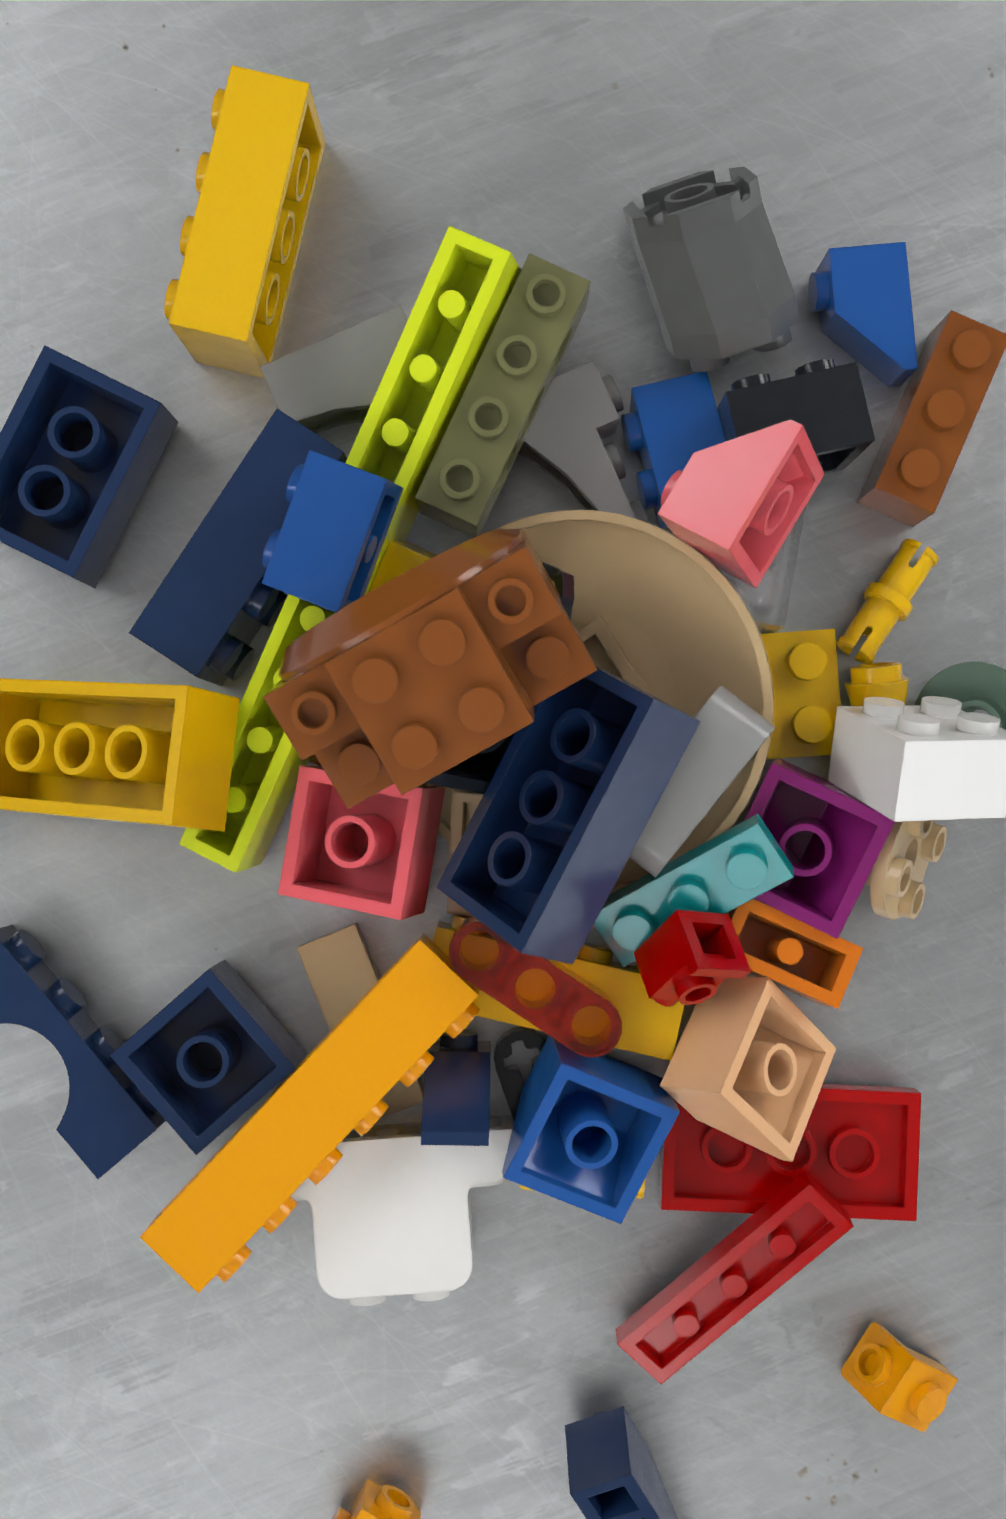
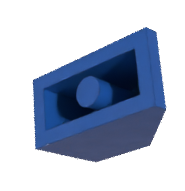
M906 242L829 248L816 272L810 274L808 285L810 308L812 312L819 311L821 332L887 387L901 386L918 369Z

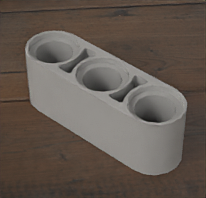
M722 685L713 693L694 717L701 722L630 855L632 860L655 878L775 729L773 724Z

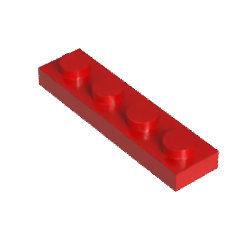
M804 1171L617 1327V1345L658 1383L663 1384L851 1230L854 1226L848 1212Z

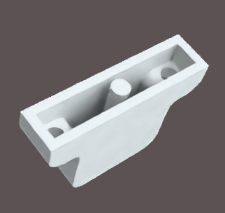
M512 1115L490 1116L489 1146L421 1145V1122L374 1125L363 1136H360L353 1129L336 1147L343 1156L327 1176L317 1185L307 1178L291 1195L295 1201L307 1200L312 1207L316 1272L318 1283L322 1290L333 1298L349 1299V1303L354 1306H372L384 1302L387 1296L412 1294L413 1299L418 1301H437L448 1297L451 1294L450 1291L462 1287L468 1281L473 1267L474 1239L470 1189L472 1187L494 1186L506 1181L503 1178L502 1169L514 1125Z

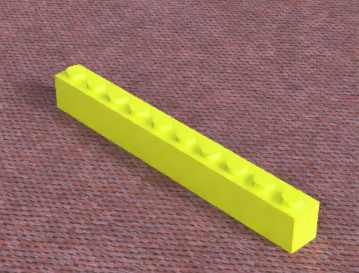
M449 226L346 460L348 465L385 478L404 488L364 595L370 590L389 542H405L419 512L415 496L521 272V268L510 251L452 226ZM290 594L287 595L239 705L225 832L186 828L179 845L234 873L262 864L295 791L299 765L306 766L309 759L308 757L303 761L301 760L265 701L264 696L281 680L278 673L285 649L302 634L335 612Z

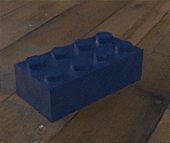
M276 409L129 633L197 678L219 686H223L228 677L233 681L239 678L250 663L255 649L249 646L262 625L270 628L275 624L287 598L284 592L262 584L267 569L263 566L262 559L269 537L276 529H281L290 505L286 500L289 479L299 464H305L309 450L346 463L347 460L345 453L287 414Z
M596 666L597 671L534 705V722L515 732L436 887L519 952L569 964L574 963L701 722Z

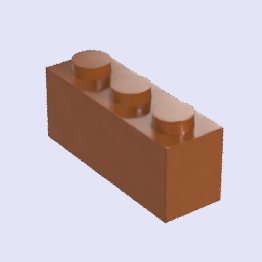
M952 310L930 332L917 361L918 369L911 375L856 503L911 527H914L935 513L1005 351L1006 333Z

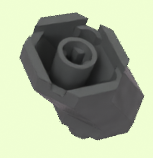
M745 167L729 168L731 181L716 183L714 170L697 172L653 187L643 193L642 197L645 207L641 210L633 201L623 207L628 232L659 320L664 345L675 360H690L691 368L694 372H709L719 369L730 361V356L751 349L766 352L782 348L792 340L790 327L799 320L795 293L762 203L758 177Z

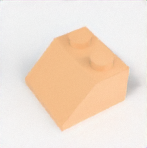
M748 976L744 979L726 978L717 986L718 990L713 997L695 1005L660 1087L696 1120L780 1160L793 1162L835 1054L836 1047L770 978Z

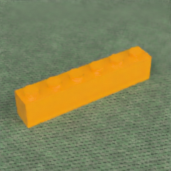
M423 933L154 1218L140 1238L198 1294L215 1276L225 1283L252 1253L245 1245L248 1240L261 1227L271 1234L298 1204L291 1197L295 1190L307 1178L317 1185L335 1167L343 1156L336 1148L353 1129L360 1136H363L382 1117L389 1107L382 1098L399 1080L408 1088L428 1068L434 1057L427 1050L444 1032L454 1039L468 1026L480 1011L473 1003L479 996L480 986Z

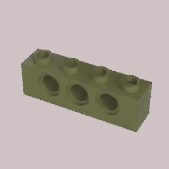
M529 253L415 496L419 513L472 538L481 534L585 312L591 281Z

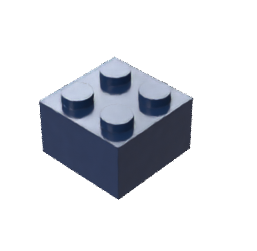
M223 960L204 972L110 1056L193 1153L197 1155L290 1074L307 1053L229 963Z

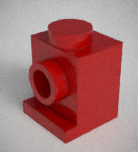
M676 910L633 953L649 999H653L666 1007L674 1006L677 1002L684 1005L704 1002L716 994L717 986L726 978L744 979L751 972L729 914Z

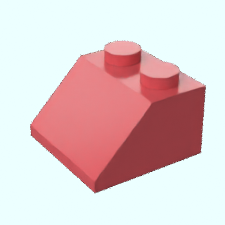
M790 419L694 452L683 471H676L666 483L661 496L662 507L657 514L677 538L703 554L719 570L757 588L824 476V471L804 426Z

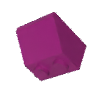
M778 758L772 762L745 820L759 814L791 862L794 877L754 899L838 939L895 822L828 780Z

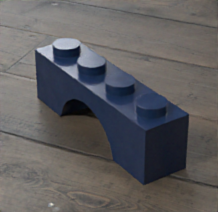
M13 925L0 928V1024L21 1025L38 1032L49 1040L61 1055L69 1077V1098L66 1111L56 1130L94 1176L99 1179L155 1132L166 1120L111 1058L110 1055L123 1044L122 1041L108 1027H98L83 1009L86 1006V1001L73 983L63 977L58 979L43 961L46 954L40 943L23 929L17 930Z

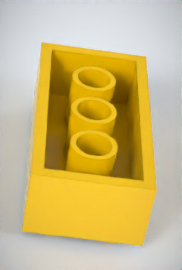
M231 65L226 89L219 88L213 99L211 125L213 130H215L210 153L203 152L197 164L195 184L196 190L200 195L195 216L188 215L182 226L180 252L184 256L179 280L172 279L168 285L165 295L164 313L165 317L169 319L168 324L197 363L265 378L260 366L273 361L326 142L309 83Z
M0 678V810L225 832L240 698L189 685Z

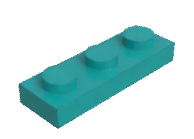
M756 814L670 861L656 878L648 873L610 894L594 925L620 963L625 967L636 961L633 953L676 910L725 914L793 878V866L759 814Z

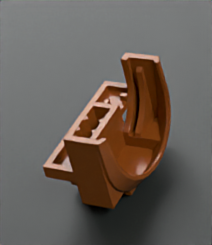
M495 529L452 547L404 572L345 606L302 634L285 649L278 673L281 680L264 696V699L301 760L303 761L315 754L347 809L394 783L401 795H404L534 722V705L597 671V667L564 610L557 589L523 529Z

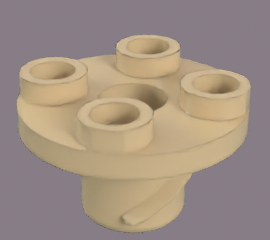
M935 820L894 823L865 885H870L871 905L876 915L891 920H896L901 916L914 920L918 916L925 898V884L922 881L928 862L936 863L943 853L947 837L945 826L935 824Z

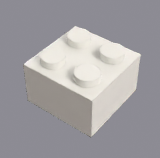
M926 696L922 698L921 705L904 706V702L892 698L867 697L864 699L863 706H837L828 781L894 822L1006 818V730L999 727V718L988 714L962 711V702L952 698Z

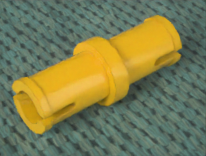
M904 539L902 541L900 549L879 581L871 582L862 594L865 600L864 604L843 636L837 640L836 645L843 653L849 656L860 637L864 635L867 639L854 660L867 665L873 663L875 655L897 621H905L912 612L913 606L910 601L931 569L938 563L939 557L931 548L927 546L915 566L910 567L909 563L922 543L913 539Z

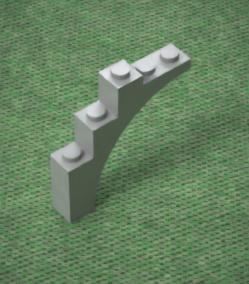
M399 305L260 366L278 409L314 433L340 425L363 423L408 321L402 306ZM594 360L555 376L518 454L529 459L561 484L583 510L617 513L649 523L641 503L638 500L629 503L619 481L626 477V471L617 448L612 442L606 445L602 443V439L615 434L620 419L618 412L624 410L623 401L611 375L601 377Z

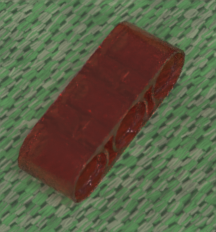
M474 916L464 920L455 929L449 945V959L453 969L462 978L584 1057H600L609 1053L618 1044L622 1034V1020L613 1000L605 992L558 961L519 952ZM475 931H483L490 934L499 946L497 956L491 962L484 965H476L469 962L461 951L462 940L468 934ZM529 969L546 971L553 978L551 992L545 998L538 1001H530L523 998L515 986L518 977L523 972ZM587 1006L599 1007L608 1014V1022L605 1029L593 1037H584L572 1029L574 1015L580 1009Z

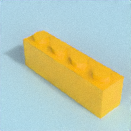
M453 914L451 924L442 921L438 922L433 942L480 986L479 996L473 1001L480 1009L476 1016L671 1061L684 1004L677 1002L674 1006L666 1007L653 999H649L638 965L623 967L621 963L612 961V950L587 943L583 944L573 964L550 960L519 952L499 935L489 933V928L475 917Z

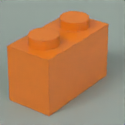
M755 899L725 913L729 914L750 966V974L757 977L770 978L781 988L819 1005L839 1009L863 951L862 947L840 937L836 939Z

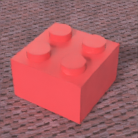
M299 765L278 894L398 920L424 913L445 788L439 786L428 788L418 786L401 795L394 783L347 809L321 766Z

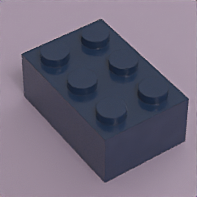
M44 345L0 432V542L82 583L96 588L178 421L161 402Z

